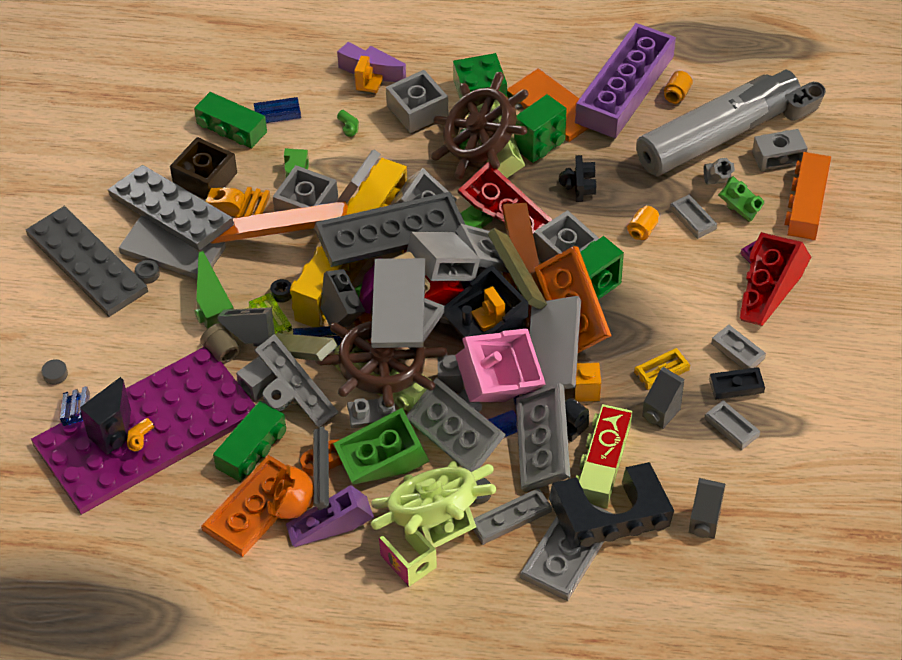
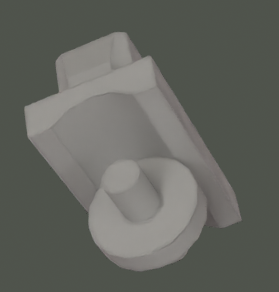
M383 396L372 400H365L364 398L355 399L354 402L347 403L351 428L366 427L396 411L395 405L390 408L385 407Z

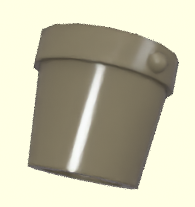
M221 323L208 328L200 338V343L218 362L221 361L223 364L232 361L240 352V348L231 331Z

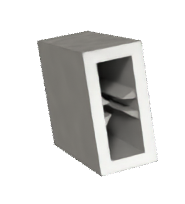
M411 232L407 252H411L415 258H425V275L431 281H472L476 278L480 258L455 232Z

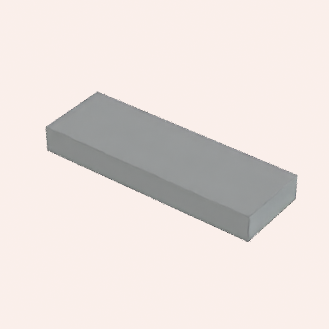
M537 488L474 518L476 528L473 531L482 545L551 513L552 506L541 490Z

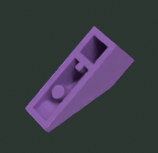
M350 485L330 497L327 508L318 510L317 507H313L300 517L286 523L292 546L298 547L353 531L373 519L374 516L367 496Z

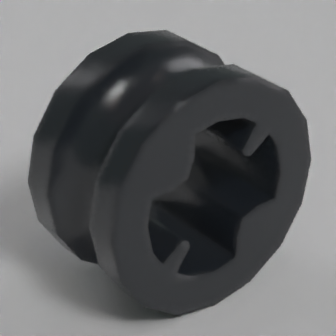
M285 279L274 281L270 287L273 300L279 303L289 301L292 298L290 294L291 282Z

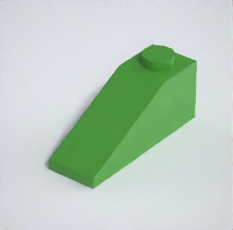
M201 251L198 256L197 309L194 311L200 324L204 323L208 329L220 323L218 315L223 310L234 309L205 253Z

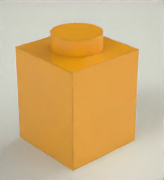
M577 363L574 399L578 402L600 401L601 375L599 363Z

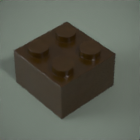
M196 137L170 165L173 183L205 200L211 188H224L238 173L234 153L199 137Z

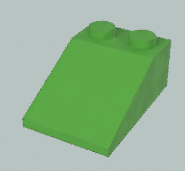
M403 408L333 443L353 485L406 474L429 462Z

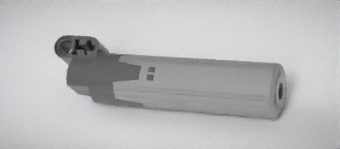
M787 69L773 76L768 74L761 75L640 136L636 142L639 161L648 173L655 177L660 176L781 113L787 119L798 120L816 111L823 100L826 89L819 82H810L801 87L796 76Z

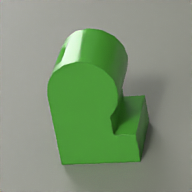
M285 148L284 167L286 178L295 165L305 169L309 168L308 150Z

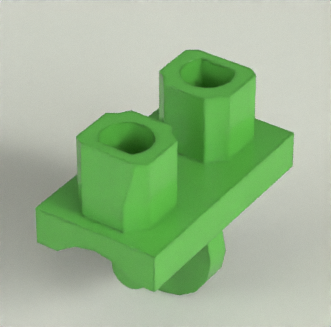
M734 176L728 179L726 186L718 194L727 203L726 206L730 210H736L748 222L754 219L764 204V200L760 196L754 195L744 182L738 181Z

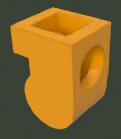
M211 188L205 202L229 216H237L245 200V195L236 188Z

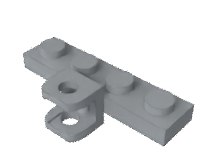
M275 334L255 349L258 356L277 378L263 391L264 400L269 406L282 411L296 401L318 429L338 414V410ZM276 394H279L281 396V398L278 400L272 399V397Z

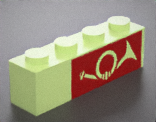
M602 404L600 413H595L592 423V428L595 429L594 434L589 433L586 442V448L589 449L588 454H583L581 458V476L576 475L588 501L593 505L608 508L631 427V410Z

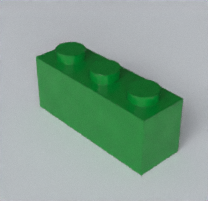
M209 92L194 107L196 123L202 128H207L222 137L225 136L251 149L267 133L264 115L213 92Z
M259 401L213 453L216 469L239 482L246 475H250L258 461L262 457H266L271 450V446L286 433L285 414Z

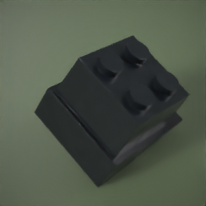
M491 265L473 279L466 289L444 306V314L442 316L463 338L501 333L502 331L523 328V320L528 317V301ZM494 287L505 303V315L493 328L482 331L472 317V311L483 307L484 290Z

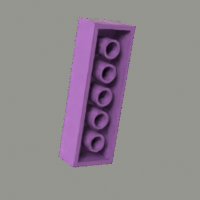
M635 23L576 103L575 123L616 139L674 57L676 37Z

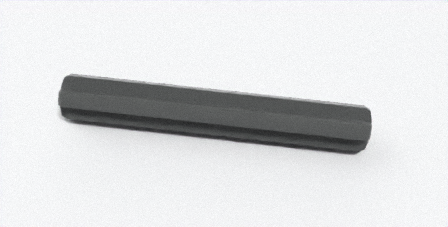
M319 427V429H314L313 505L318 510L329 506L328 431L324 427Z

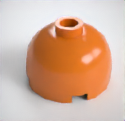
M287 464V469L281 468L274 479L270 493L274 494L273 502L268 501L267 507L268 513L272 516L282 519H293L300 517L308 508L313 507L314 487L311 478L303 470Z

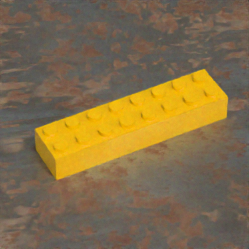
M381 157L377 165L371 168L366 181H362L355 197H351L349 200L346 215L389 206L407 181V166ZM322 245L318 246L309 264L306 263L304 265L302 274L290 287L295 321L321 330L327 321L321 310L324 273L326 271L344 269L352 283L367 259L331 267Z

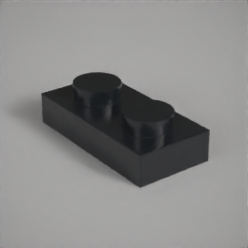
M759 367L711 373L709 376L715 400L765 392V384Z

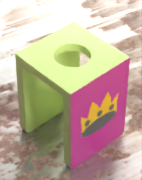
M418 529L411 535L405 532V539L420 555L410 563L399 554L384 536L379 538L381 557L408 587L437 568L436 549ZM426 562L422 569L416 571L421 564Z

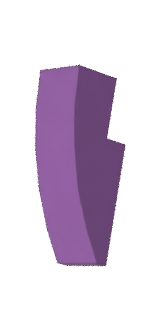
M347 42L337 51L338 68L355 74L354 70L362 55L370 57V66L373 67V73L382 75L383 81L398 82L406 78L405 63L373 46H370L365 51Z

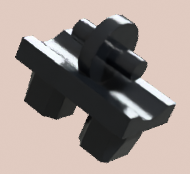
M575 155V171L571 168H566L565 171L559 174V183L566 187V189H572L575 186L576 202H583L584 195H596V179H584L595 178V162H583L582 155Z

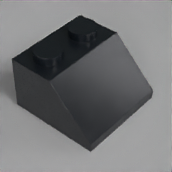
M120 377L80 406L88 438L107 455L120 448L127 441V433L129 431L131 408L124 380Z

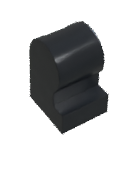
M569 398L565 401L568 440L573 442L589 427V409L575 399Z

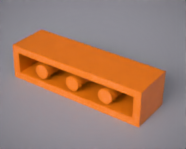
M803 152L802 161L797 160L795 174H798L799 177L793 178L791 191L796 192L795 195L790 194L788 208H792V212L787 211L784 224L789 226L788 236L816 240L831 156Z

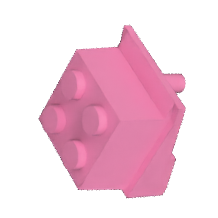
M528 329L464 337L462 340L465 348L455 355L470 402H506L520 394L534 392L546 385Z

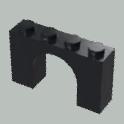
M650 462L625 468L622 485L633 508L620 514L605 513L595 508L588 501L578 478L552 483L549 500L572 549L589 547L595 543L611 542L618 538L638 536L644 532L660 531L670 527L674 509Z

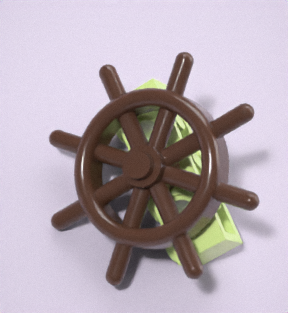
M502 72L495 74L490 88H481L470 92L468 85L462 83L459 89L463 97L453 106L448 116H435L433 119L436 125L444 126L443 137L445 144L431 154V158L437 161L451 152L460 160L455 172L456 179L460 180L464 177L468 164L489 161L491 167L499 170L506 178L525 166L512 134L525 135L527 133L525 126L516 125L515 106L526 99L529 93L523 89L511 98H507L499 91L504 79ZM459 128H467L466 130L458 134ZM469 139L465 149H461L459 145ZM477 142L480 143L481 146L475 148Z
M373 308L370 311L371 321L357 325L350 331L338 323H332L330 325L331 332L343 339L334 350V355H327L322 361H316V363L320 366L334 365L347 380L339 388V396L346 397L354 388H358L383 396V402L387 408L392 407L395 403L400 409L403 408V410L409 412L426 390H434L435 383L422 374L425 358L445 357L447 355L446 348H424V344L423 347H408L409 349L397 350L399 347L372 348L371 343L367 339L372 337ZM414 359L410 366L400 361Z

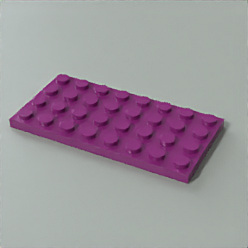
M202 347L126 388L131 408L129 430L145 418H149L154 425V429L144 435V445L141 450H130L127 446V441H125L120 448L107 455L88 438L81 412L31 438L33 446L81 515L229 434L255 407L253 401L221 361L218 362L206 348Z

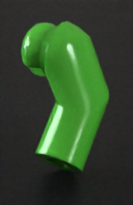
M345 110L339 111L337 119L345 124V127H343L345 135L349 137L356 135L359 129V120Z

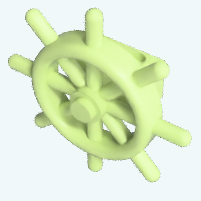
M451 461L447 467L429 470L414 477L406 475L404 482L391 493L390 497L372 500L371 505L373 508H389L390 511L374 519L371 522L372 528L378 530L395 522L398 525L405 526V532L409 535L414 534L418 529L435 548L476 528L469 506L475 501L477 496L493 495L496 492V486L493 484L477 486L476 481L492 474L494 471L493 466L486 464L470 472L465 468L459 467L460 465L456 461Z

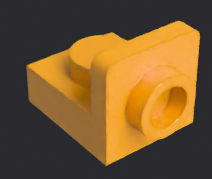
M361 55L354 70L356 90L378 93L383 76L374 74L373 67L370 66V57Z
M494 287L484 290L483 307L472 311V317L482 331L493 328L505 315V303Z

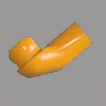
M145 418L128 431L127 446L130 450L139 451L143 448L144 435L154 429V425L149 418Z

